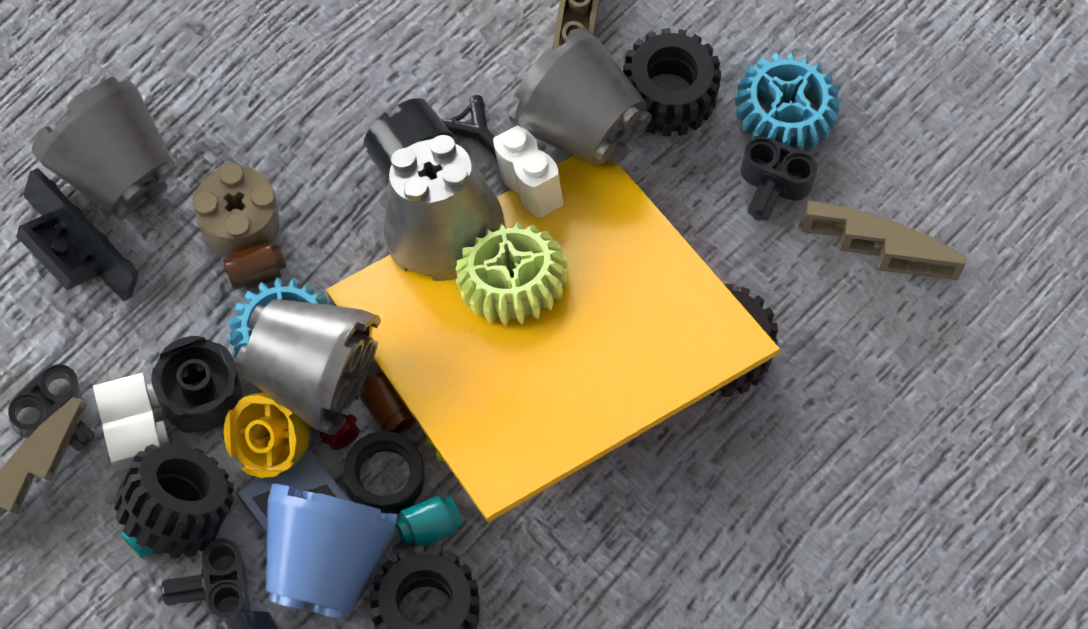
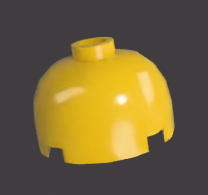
M265 392L243 397L238 401L239 403H237L235 408L228 412L223 431L226 449L231 458L237 457L239 462L244 465L241 469L249 475L259 478L280 475L300 462L308 449L311 434L310 425Z

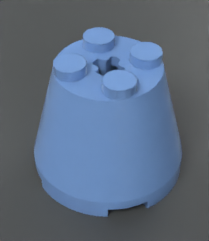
M272 484L267 509L266 591L270 592L268 601L304 610L305 603L309 602L311 603L309 611L345 620L347 612H352L395 532L399 516L391 513H380L381 509L309 491H298L290 486Z

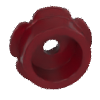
M341 413V416L346 417L344 425L336 434L330 435L321 431L320 437L323 443L329 444L333 450H340L350 445L360 433L359 428L355 424L357 418L353 414L347 416Z

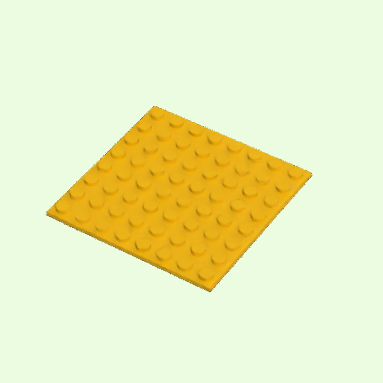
M572 156L557 164L564 206L542 218L531 215L523 207L519 193L513 190H509L497 197L502 207L505 227L507 229L513 228L518 221L523 229L534 224L539 233L547 230L552 240L558 241L563 256L566 257L568 279L566 286L562 287V299L553 300L552 311L541 308L539 319L528 315L525 316L523 325L515 318L510 319L505 326L501 322L500 317L489 323L484 314L476 316L471 310V306H466L458 290L456 279L433 281L431 275L416 273L409 269L405 272L393 261L390 255L325 289L335 306L363 309L380 316L381 322L378 329L373 327L371 336L375 341L379 342L374 362L488 523L780 354V348L619 164L613 166L611 163L606 162L603 165L596 166L576 156ZM509 269L510 277L514 278L513 269Z

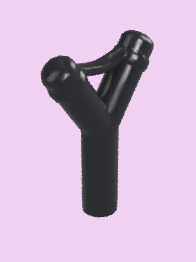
M473 95L469 99L470 104L461 114L451 119L443 118L442 121L453 135L477 139L497 159L493 138L496 136L487 127L483 97ZM471 111L472 124L460 121Z

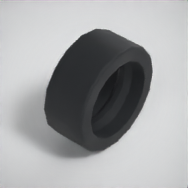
M386 430L369 433L356 441L347 453L344 473L348 493L354 502L381 509L380 513L399 514L400 511L411 507L421 495L425 481L422 454L414 442L401 433ZM384 451L397 453L409 465L410 475L404 488L395 494L386 496L375 495L366 490L359 474L362 463L366 458L374 453Z

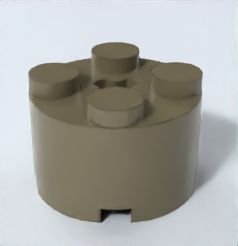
M229 162L208 175L199 185L193 199V205L201 234L211 250L223 257L230 258L232 257V252L266 240L269 241L270 245L273 243L279 230V212L273 187L263 174L252 168Z

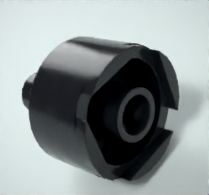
M414 98L398 104L397 106L401 111L391 118L387 113H384L370 127L364 138V145L368 149L366 152L388 181L392 165V155L399 149L407 148L420 141L434 139L440 135L452 137L455 144L460 146L453 133L424 99Z
M188 336L170 343L160 353V358L155 368L153 367L151 374L152 387L162 412L171 423L183 432H204L223 425L228 412L233 410L237 403H239L238 401L241 400V382L237 369H235L232 355L225 346L205 340V337ZM196 382H200V383H201V384L198 385V386H193V385H192V384H194V383H196Z

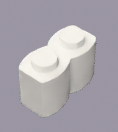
M517 125L493 138L501 179L508 188L519 193L523 207L531 215L542 218L564 206L558 167L548 154L538 150L537 142L528 130Z
M143 373L93 385L110 461L115 471L129 468L135 455L139 451L144 452L147 446L154 444L159 447L161 442H170L164 420L156 422L154 408L160 407V404L153 390L152 383L147 384Z

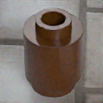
M268 240L232 252V257L223 260L233 290L244 288V291L258 287L261 282L266 284L276 280L277 277L280 279V270L286 268L279 245L271 247Z
M377 373L366 380L363 391L360 394V400L381 430L402 434L416 423L415 418L383 373Z

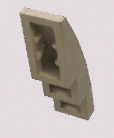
M811 200L807 202L801 232L841 237L840 251L879 256V271L958 281L966 265V256L926 234L890 219L849 207Z
M72 397L38 426L8 459L0 470V511L3 508L18 514L36 475L49 481L53 480L88 405L87 403Z

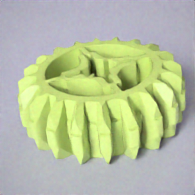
M518 221L513 228L507 229L501 223L498 231L492 232L486 228L485 237H475L474 247L462 248L463 258L457 260L456 266L458 290L466 306H471V310L476 316L484 314L489 323L500 317L501 322L505 326L510 319L515 318L523 325L525 316L532 315L539 319L541 308L552 311L553 300L562 299V287L566 286L568 279L566 257L563 256L558 241L552 240L547 230L539 233L534 224L523 229ZM509 269H513L514 278L510 277Z

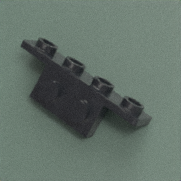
M39 168L31 170L24 191V197L42 216L20 225L16 237L66 290H70L100 276L123 301L130 299L139 276L134 265L122 256L102 232L98 231L83 215L80 208L73 205L58 189L54 181L50 180Z

